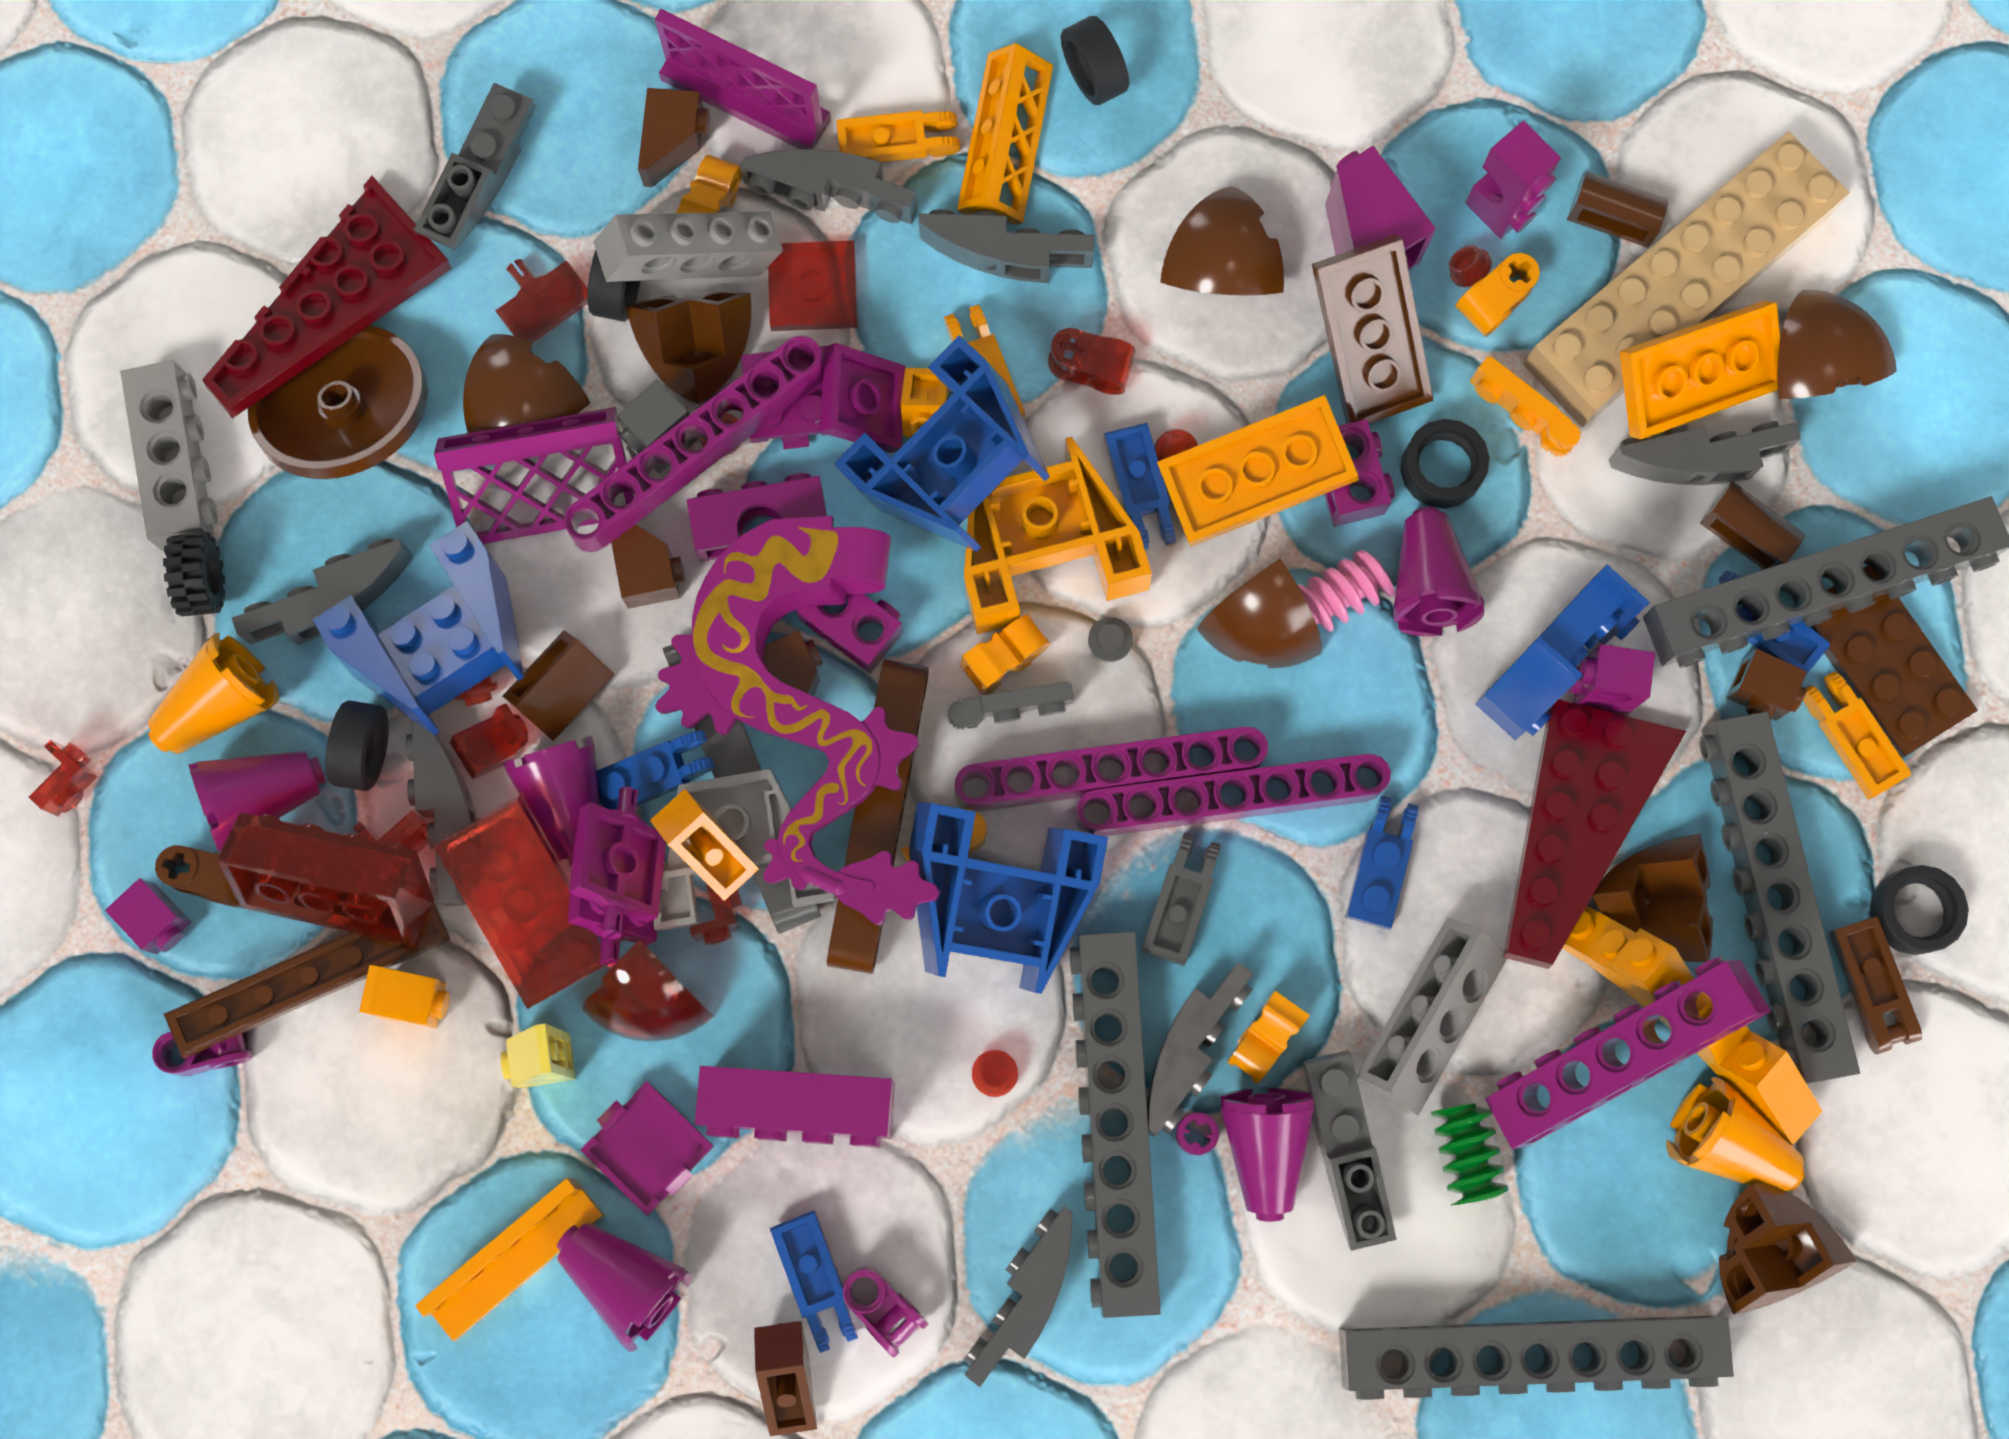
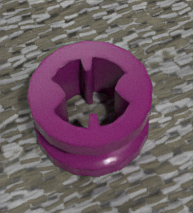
M1192 1113L1185 1116L1176 1128V1140L1179 1147L1191 1155H1203L1210 1152L1216 1146L1219 1139V1129L1216 1122L1204 1113ZM1191 1121L1197 1126L1204 1124L1208 1126L1210 1135L1204 1136L1209 1139L1205 1146L1201 1147L1197 1142L1188 1144L1184 1133H1190V1130L1185 1128Z

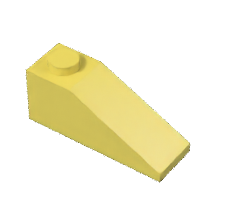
M544 1023L534 1025L506 1039L507 1051L501 1052V1068L504 1079H511L512 1087L522 1089L576 1080L570 1033Z

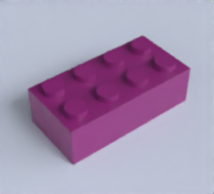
M700 1066L695 1124L707 1127L706 1135L711 1137L740 1138L741 1129L754 1130V1138L758 1140L786 1142L787 1133H801L802 1142L833 1145L834 1136L850 1137L849 1145L880 1148L881 1139H891L895 1082L892 1078Z

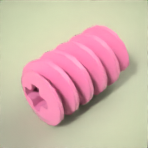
M1364 550L1355 552L1353 561L1349 559L1339 561L1338 570L1332 567L1325 569L1322 579L1317 576L1309 578L1307 588L1298 585L1316 624H1320L1328 632L1334 630L1331 619L1333 615L1343 623L1349 622L1346 609L1349 606L1357 614H1363L1364 606L1362 599L1366 598L1373 606L1379 605L1380 600L1377 593L1379 589L1388 597L1395 596L1392 581L1381 563Z

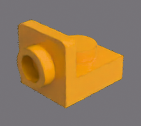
M905 368L901 414L903 435L906 437H912L948 400L949 390L929 368Z

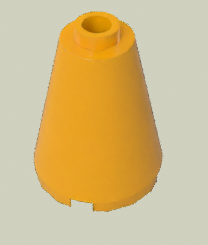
M214 633L206 640L148 720L150 728L148 732L149 738L161 751L181 754L272 708L280 698L277 685L274 680L266 685L259 675L265 667L245 646L228 635L223 640H220V633Z
M1713 1077L1710 1078L1714 1083L1711 1086L1705 1087L1699 1084L1691 1090L1681 1102L1670 1124L1677 1132L1674 1143L1668 1139L1666 1141L1669 1157L1681 1165L1748 1186L1752 1183H1761L1775 1186L1785 1191H1792L1800 1185L1805 1174L1802 1155L1731 1084L1720 1078Z

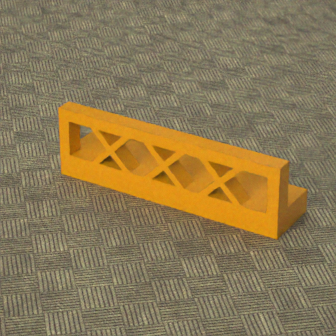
M1017 43L988 53L957 211L964 215H972L974 212L985 210L995 212L998 216H1007V221L1013 225L1023 223L1053 71V64ZM1025 66L1037 72L1035 87L1031 91L1024 76ZM1021 102L1028 116L1027 128L1022 129L1016 115L1018 104ZM1015 142L1021 157L1017 169H1014L1008 154L1010 144ZM1007 182L1013 196L1011 207L999 201L1002 184Z
M566 1178L419 1301L415 1307L423 1317L432 1315L450 1339L456 1341L560 1253V1250L556 1247L558 1241L571 1226L576 1225L580 1228L585 1223L594 1225L605 1214L576 1179Z

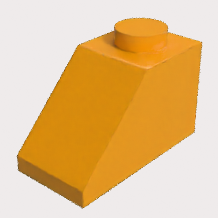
M686 789L681 791L650 820L668 846L724 901L759 870L756 864Z
M369 965L359 1012L384 1020L437 1029L438 1020L444 1019L447 1014L450 993L445 991L446 983L438 979Z

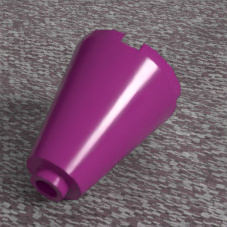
M1434 507L1419 508L1404 522L1393 607L1395 623L1398 622L1400 631L1414 636H1442V628L1456 625L1457 632L1466 630L1477 624L1485 615L1484 600L1449 516Z
M592 736L583 738L582 743L584 747L579 749L576 740L526 754L524 755L525 757L521 758L523 765L515 767L513 759L503 762L506 773L558 861L567 859L570 867H572L574 836L577 833L579 810L589 802L599 805L596 751Z
M306 751L197 761L188 764L203 813L207 818L209 826H211L210 832L218 852L232 847L320 794L318 785L326 783L318 757L308 759Z
M1268 1088V1093L1253 1094V1089H1241L1221 1095L1220 1108L1246 1210L1256 1213V1219L1259 1221H1281L1284 1219V1213L1291 1212L1294 1209L1315 1108L1314 1096L1311 1097V1093L1307 1091L1285 1088Z
M585 1223L580 1228L576 1225L571 1226L563 1234L556 1246L560 1250L557 1258L559 1264L619 1343L629 1352H634L638 1349L634 1342L638 1336L642 1337L645 1341L651 1338L678 1305L681 1297L675 1291L680 1282L687 1287L691 1282L692 1274L684 1269V1267L590 1223Z

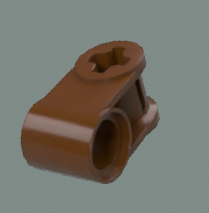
M173 845L164 849L159 854L155 862V871L157 877L164 884L173 887L175 890L199 896L215 903L241 908L255 863L229 854L210 853L185 846ZM186 863L190 865L188 873L181 872L179 875L175 874L177 866H185Z

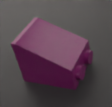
M1374 146L1360 154L1357 150L1349 153L1336 165L1337 170L1333 181L1330 183L1331 188L1325 203L1335 255L1396 234L1403 240L1408 270L1421 262L1436 228Z

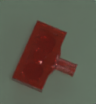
M517 259L514 261L515 265L523 276H521L512 263L506 270L521 289L514 298L499 307L495 312L513 336L534 343L588 304V288L567 260L548 274L535 278L523 263V260Z

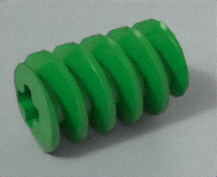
M1476 1103L1431 1111L1432 1117L1446 1119L1444 1124L1434 1129L1435 1135L1450 1138L1449 1142L1438 1148L1439 1154L1454 1156L1453 1161L1442 1167L1444 1173L1458 1175L1457 1180L1446 1186L1447 1191L1462 1194V1198L1452 1203L1451 1206L1493 1199L1507 1192V1184L1493 1182L1492 1180L1504 1172V1167L1488 1162L1490 1158L1500 1153V1149L1498 1146L1484 1143L1486 1139L1496 1134L1495 1128L1480 1125L1481 1121L1492 1115L1491 1110L1476 1107Z

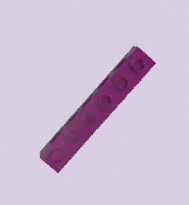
M1721 956L1713 958L1694 970L1698 976L1684 985L1677 980L1663 986L1653 993L1656 1001L1642 1009L1637 1003L1621 1010L1613 1016L1616 1024L1602 1032L1599 1026L1591 1028L1573 1039L1576 1047L1563 1054L1559 1049H1556L1535 1060L1534 1063L1537 1069L1523 1076L1521 1071H1518L1498 1081L1496 1086L1499 1091L1486 1097L1485 1100L1510 1147L1517 1149L1534 1144L1771 1012L1742 961H1723ZM1702 992L1707 994L1713 1003L1712 1013L1707 1019L1702 1017L1696 1009L1697 997ZM1660 1016L1666 1018L1671 1026V1034L1666 1042L1661 1040L1655 1031V1023ZM1620 1039L1625 1041L1630 1049V1058L1626 1064L1621 1063L1615 1054V1046ZM1579 1062L1585 1064L1590 1073V1079L1586 1086L1580 1084L1576 1078L1575 1072ZM1541 1084L1547 1088L1550 1094V1103L1547 1108H1544L1537 1099V1090Z

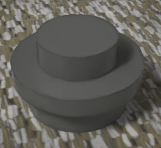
M1115 617L1102 618L1089 631V648L1092 654L1102 661H1119L1126 657L1132 648V631L1121 619Z

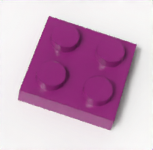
M838 343L826 346L824 349L820 432L852 442H856L865 432L885 452L893 453L898 451L902 447L901 399L906 366Z

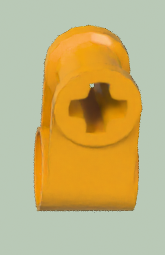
M1512 254L1485 278L1475 283L1458 300L1455 307L1487 337L1527 298L1539 279V265L1528 254ZM1516 275L1521 277L1522 280H1517L1515 283L1509 279V277L1514 278Z

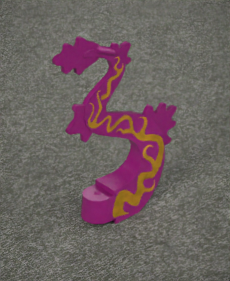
M833 516L770 519L741 535L717 557L705 576L696 596L692 615V634L675 635L671 640L672 646L681 656V662L678 665L663 668L658 672L659 680L669 684V689L656 702L655 708L661 714L682 711L681 724L687 729L694 728L706 715L711 714L715 730L721 735H727L738 719L761 732L824 752L829 760L826 772L787 814L779 829L778 839H768L764 843V849L772 854V860L763 873V880L769 884H775L791 879L792 886L797 890H803L807 884H811L834 894L843 904L864 914L877 926L885 922L886 913L891 910L907 921L912 920L915 917L916 908L919 904L933 902L940 895L939 888L936 885L922 880L920 865L917 862L908 861L900 867L894 868L893 855L887 851H882L872 858L850 864L836 872L826 867L816 858L812 841L817 831L861 804L874 791L876 786L899 791L902 788V780L898 775V767L902 760L919 747V739L913 734L889 729L886 724L887 713L882 707L877 706L861 722L849 712L779 681L771 674L764 660L765 641L773 625L787 613L805 606L845 604L846 594L875 593L885 589L891 536L885 532L864 527H834Z

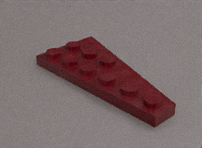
M372 175L363 185L364 193L353 206L347 204L338 215L340 222L326 237L318 239L279 286L281 293L269 307L263 306L254 316L256 323L244 338L235 340L202 379L207 390L232 419L451 270L450 263L444 254L429 238L419 235L414 231L416 223Z
M1559 699L1548 709V714L1551 718L1545 724L1503 958L1549 969L1554 964L1686 731Z

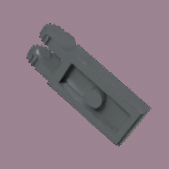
M1068 681L965 698L963 701H953V704L949 705L950 708L947 710V717L953 728L957 727L958 730L959 728L964 730L965 727L968 729L977 728L984 717L993 716L994 723H1005L1020 720V712L1038 709L1039 716L1066 712L1065 704H1071L1074 700L1072 684Z
M1186 832L1182 836L1174 863H1170L1140 950L1142 953L1182 967L1186 964L1214 880L1211 875L1221 844L1211 841L1210 846L1205 850L1203 856L1204 863L1200 873L1186 869L1184 865L1194 844V835Z

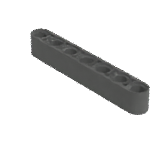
M672 644L662 648L669 667L678 665L681 662V656ZM711 714L706 715L694 727L695 732L699 730L705 732L707 742L701 746L706 758L711 757L714 760L716 767L712 771L714 778L762 770L744 725L738 719L727 735H721L715 730ZM769 863L756 865L759 870L754 874V877L778 934L822 917L817 904L795 908L792 904L789 879L769 884L763 880V873Z

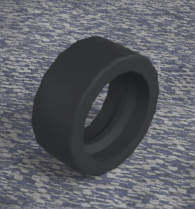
M1089 16L1062 30L1060 36L1061 47L1068 68L1081 92L1093 105H1101L1127 91L1129 87V74L1125 60L1115 38L1102 20L1097 16Z
M596 249L588 281L587 303L589 312L593 316L625 322L629 319L626 306L636 303L641 281L606 282Z
M1441 419L1428 422L1414 433L1402 454L1400 471L1405 487L1415 499L1429 507L1447 509L1462 505L1475 495L1488 474L1490 456L1485 441L1474 428L1461 421ZM1432 441H1451L1460 446L1469 456L1471 463L1470 473L1467 479L1459 486L1453 488L1438 487L1429 482L1421 473L1419 467L1420 454L1423 448Z
M347 700L340 705L334 716L327 741L325 761L326 775L330 784L361 791H369L374 787L380 776L388 745L389 721L384 707Z
M1919 865L1901 869L1880 881L1872 894L1870 916L1871 918L1878 916L1888 945L1898 952L1921 955L1943 950L1957 941L1967 926L1969 907L1965 892L1955 878L1940 868ZM1915 883L1926 885L1932 889L1940 899L1944 912L1943 923L1940 929L1931 936L1922 938L1912 936L1904 931L1897 921L1894 911V901L1898 891L1906 885Z

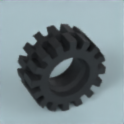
M209 532L174 535L167 538V545L164 546L166 558H163V566L166 568L164 581L168 582L166 591L168 597H172L170 604L175 609V613L181 617L220 613L224 605L222 597H225L226 590L223 588L225 575H222V568H224L223 560L219 559L221 552L219 546H216V539Z

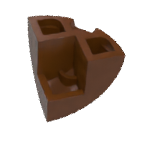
M1233 186L1222 188L1205 197L1187 214L1177 228L1167 249L1160 283L1185 290L1220 295L1247 296L1283 293L1284 267L1278 240L1267 236L1259 220L1264 215V211L1248 194Z
M1802 290L1798 293L1788 310L1781 334L1777 370L1778 399L1833 394L1836 388L1846 385H1870L1897 372L1896 360L1888 338L1877 322L1865 310L1850 300L1833 293L1818 290Z
M705 291L704 294L697 297L682 299L677 298L675 295H668L626 306L633 334L645 359L653 371L670 389L689 401L700 403L715 394L728 381L741 360L751 324L750 293L739 291Z
M491 334L478 348L469 365L464 384L463 411L467 433L577 414L587 407L590 401L579 383L561 363L556 360L546 363L534 355L531 350V342L512 335Z
M1281 559L1262 570L1230 594L1197 627L1198 632L1212 647L1238 662L1248 661L1268 665V668H1283L1311 660L1322 652L1321 637L1313 614L1297 583Z
M1701 834L1674 838L1643 849L1620 862L1602 878L1593 897L1603 915L1634 932L1641 928L1672 945L1685 962L1709 961L1713 938V918L1710 916L1707 907L1706 890L1710 888L1711 881Z
M1752 1183L1735 1200L1724 1222V1227L1730 1230L1727 1240V1251L1719 1257V1270L1723 1290L1733 1315L1749 1312L1784 1300L1825 1281L1857 1262L1842 1238L1822 1216L1798 1197L1775 1186Z

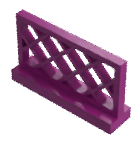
M660 9L654 20L666 59L659 71L661 81L679 90L697 91L700 93L701 101L799 149L815 148L831 120L830 111L820 107L816 84Z
M616 407L438 438L434 457L438 471L441 470L456 528L466 522L467 515L475 506L495 518V521L488 530L476 532L484 544L566 529L564 526V515L551 508L562 490L577 499L585 495L584 492L568 483L578 467L582 466L600 477L598 485L613 474L617 467L619 469L627 463L622 439L619 435L620 423L617 418ZM612 443L615 459L606 471L585 458L593 446ZM582 449L580 454L574 452L573 450ZM561 453L574 461L562 479L541 467L548 454ZM537 456H539V457L536 459L535 462H533L532 460L528 459V458H532V457H537ZM516 461L529 469L518 487L496 474L504 462ZM492 464H494L493 467L491 468V470H489V469H487L486 467H484V466H487V465H492ZM472 469L485 478L473 495L456 484L453 471ZM535 473L557 486L546 503L541 502L524 491ZM490 482L495 483L512 494L501 511L479 499ZM623 492L626 505L634 500L635 495L633 492ZM460 498L468 502L464 509ZM518 498L539 510V513L532 522L521 524L507 516ZM545 515H547V516H549V517L551 518V519L542 520ZM587 519L583 521L579 525V527L599 523V521L596 519ZM501 523L506 525V527L498 528Z

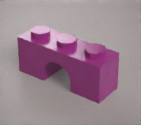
M1523 120L1490 149L1482 166L1487 174L1473 185L1465 204L1500 239L1512 229L1519 233L1537 215L1534 210L1545 200L1546 195L1544 192L1555 182L1556 177L1553 175V172L1561 157Z
M798 473L784 479L785 482L767 485L765 481H753L743 484L741 490L723 493L721 489H707L697 493L696 498L686 499L695 552L700 562L716 560L721 553L742 535L745 526L755 518L770 517L773 519L827 516L820 476L811 477L808 473Z

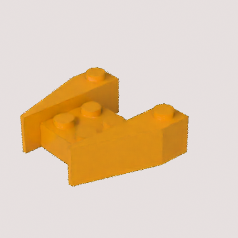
M1072 437L1065 438L1066 462L1046 467L1050 475L1046 481L1034 470L1006 477L968 516L967 533L981 546L977 552L966 547L964 567L965 593L977 635L1005 628L1020 618V607L1011 578L1014 575L1093 555L1106 601L1150 590L1152 572L1139 530Z

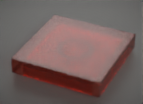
M854 240L781 243L783 252L768 266L770 330L796 331L858 328Z

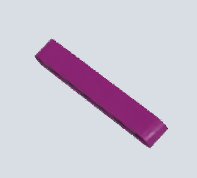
M795 336L789 339L573 503L565 513L564 526L574 544L586 552H597L605 548L813 389L822 380L824 367L821 349L817 342L806 336ZM799 357H809L814 360L811 366L806 369H797L792 366L795 359ZM767 383L778 386V390L770 396H761L756 393L760 386ZM730 410H737L743 413L741 419L735 423L728 424L721 421L722 416ZM695 437H702L707 440L706 445L698 451H690L685 448L688 441ZM659 464L671 466L670 472L663 478L655 479L649 476L651 470ZM626 491L635 493L634 500L626 506L614 505V500L618 494ZM587 519L599 521L597 528L589 534L578 533V527L583 521Z
M1238 727L975 763L964 766L958 772L955 778V796L958 803L964 809L979 812L1081 798L1085 793L1095 789L1255 769L1260 767L1266 757L1268 742L1260 730L1253 727ZM1240 741L1251 743L1256 749L1257 757L1251 761H1244L1238 758L1234 752V744ZM1196 747L1208 750L1212 757V763L1206 767L1194 765L1189 759V751ZM1152 753L1162 755L1166 759L1168 768L1161 773H1152L1144 766L1143 758ZM1107 759L1115 760L1121 765L1123 774L1114 780L1106 779L1099 773L1098 765ZM1060 766H1070L1077 772L1078 780L1072 785L1063 786L1054 780L1052 774ZM1025 772L1032 778L1033 785L1027 791L1017 792L1011 789L1007 780L1013 773ZM971 778H980L987 784L988 790L982 797L971 798L962 790L964 783Z
M1362 754L1095 789L1085 793L1080 798L1076 808L1075 821L1082 832L1100 836H1111L1368 802L1375 799L1388 786L1391 779V771L1388 763L1382 757L1375 754ZM1368 768L1372 770L1377 777V786L1374 788L1362 786L1356 778L1357 769ZM1315 774L1328 776L1333 784L1332 793L1320 794L1316 792L1311 784V776ZM1270 780L1283 782L1287 786L1288 797L1283 800L1271 798L1265 789L1266 782ZM1225 786L1237 787L1243 794V803L1238 806L1226 804L1220 796V789ZM1183 791L1190 792L1197 797L1199 808L1192 812H1184L1176 806L1175 796ZM1138 797L1146 798L1152 803L1154 813L1150 817L1139 818L1131 812L1129 803ZM1099 803L1108 810L1109 818L1104 823L1093 824L1085 818L1084 809L1090 804Z

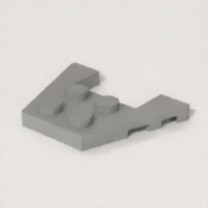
M770 769L678 785L677 795L686 789L756 865L771 862L772 854L764 849V843L768 839H778L779 829L792 808L774 773ZM670 847L666 868L663 872L658 918L654 919V929L656 931L699 924L693 877L698 874ZM789 879L792 904L795 908L837 900L834 894L811 884H807L803 890H797L792 886L791 879Z

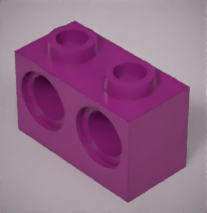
M1367 419L1338 426L1345 444L1353 446L1358 451L1359 457L1352 459L1359 480L1324 494L1333 527L1385 515L1391 504V499L1395 497L1392 478L1389 473L1383 474L1379 458L1382 457V445L1379 435L1376 431L1371 432ZM1356 485L1365 487L1370 492L1371 499L1366 501L1356 499L1351 494L1350 487Z
M846 594L847 607L839 614L827 613L823 609L824 605L805 606L797 610L799 621L869 674L872 673L903 633L902 622L898 620L901 616L900 613L886 601L879 599L875 603L864 594ZM868 623H875L883 628V633L877 640L866 641L858 635L861 627Z
M1599 644L1578 664V667H1575L1583 675L1568 690L1569 693H1574L1573 703L1627 716L1650 698L1655 652Z

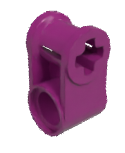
M171 1032L161 1035L152 1049V1059L161 1071L182 1077L236 1066L253 1059L251 1051L245 1049L242 1034L188 1057L179 1066H175L171 1060V1053L176 1046Z
M869 1267L857 1268L845 1280L843 1288L844 1301L866 1325V1329L893 1358L899 1354L898 1348L918 1328L925 1329L929 1325L908 1299L901 1293H898L877 1270ZM868 1277L876 1282L879 1292L873 1301L861 1303L854 1299L851 1293V1286L858 1278ZM902 1318H906L892 1333H889Z

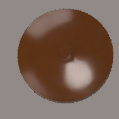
M367 326L250 406L247 410L249 427L254 439L267 458L288 473L311 479H333L350 476L365 471L386 460L411 437L419 425L426 408L428 395L427 380L415 353L401 338L387 330Z

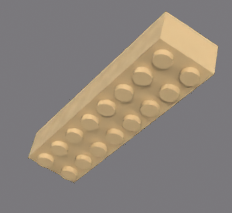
M1788 131L1534 346L1523 365L1583 428L1624 393L1619 351L1709 320L1826 220L1850 192Z

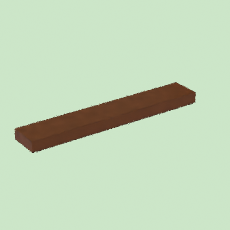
M432 897L410 906L415 916L412 924L404 930H388L384 927L381 918L164 1013L163 1015L183 1059L188 1058L367 978L369 965L390 968L451 941Z

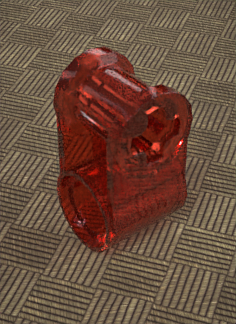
M1066 328L1055 334L1051 342L1048 366L1050 372L1061 380L1088 386L1102 393L1119 395L1123 394L1126 390L1136 349L1130 343L1120 339L1102 337L1080 331L1076 328ZM1066 350L1074 352L1072 359L1064 357Z

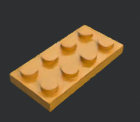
M1762 301L1619 351L1630 437L1641 440L1778 390L1777 370L1780 332L1777 303Z
M1325 395L1157 462L1190 547L1359 480L1358 473Z

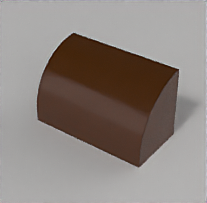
M1584 171L1566 220L1649 248L1661 230L1668 207V199Z
M1734 481L1728 484L1700 521L1701 525L1763 570L1787 563L1806 536L1804 532Z
M563 630L524 672V678L519 681L516 680L502 697L554 741L615 674L577 638Z

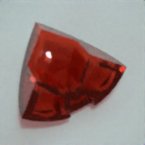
M641 940L633 945L603 976L602 981L604 984L587 997L582 1008L583 1012L592 1021L605 1030L623 1038L647 1042L669 1040L686 1035L703 1026L714 1017L691 990L685 987L647 944Z

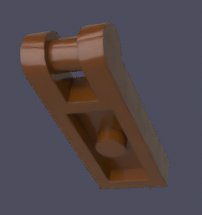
M1878 916L1829 931L1828 933L1865 1026V1037L1871 1051L1878 1055L1890 1051L1893 1044L1903 1042L1909 1045L1922 1040L1920 1024ZM1893 1011L1896 1019L1895 1024L1886 1027L1882 1014Z

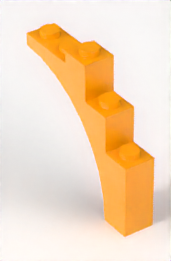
M1586 906L1562 948L1612 981L1644 1007L1656 1001L1653 993L1663 986L1677 980L1684 985L1695 979L1675 947L1641 928L1634 932L1589 906ZM1702 992L1697 997L1696 1009L1702 1017L1707 1019L1712 1013L1713 1003L1710 997ZM1660 1016L1658 1019L1671 1029L1668 1020ZM1747 1025L1696 1053L1722 1080L1731 1084L1791 1145L1797 1142L1822 1112L1821 1107L1788 1052L1750 1031Z

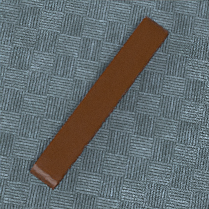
M884 659L874 708L878 706L885 709L887 713L886 724L889 729L910 733L918 737L929 667ZM915 750L902 760L898 767V775L902 780V788L899 791L876 786L874 791L861 804L855 807L844 867L872 858L882 851H887L893 855L894 867ZM838 900L829 943L827 966L873 974L883 924L875 925L864 914Z

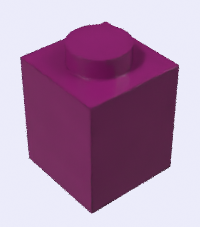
M142 878L134 882L104 910L141 950L153 954H158L161 951L167 952L175 947L184 937L183 930L191 923L155 883Z

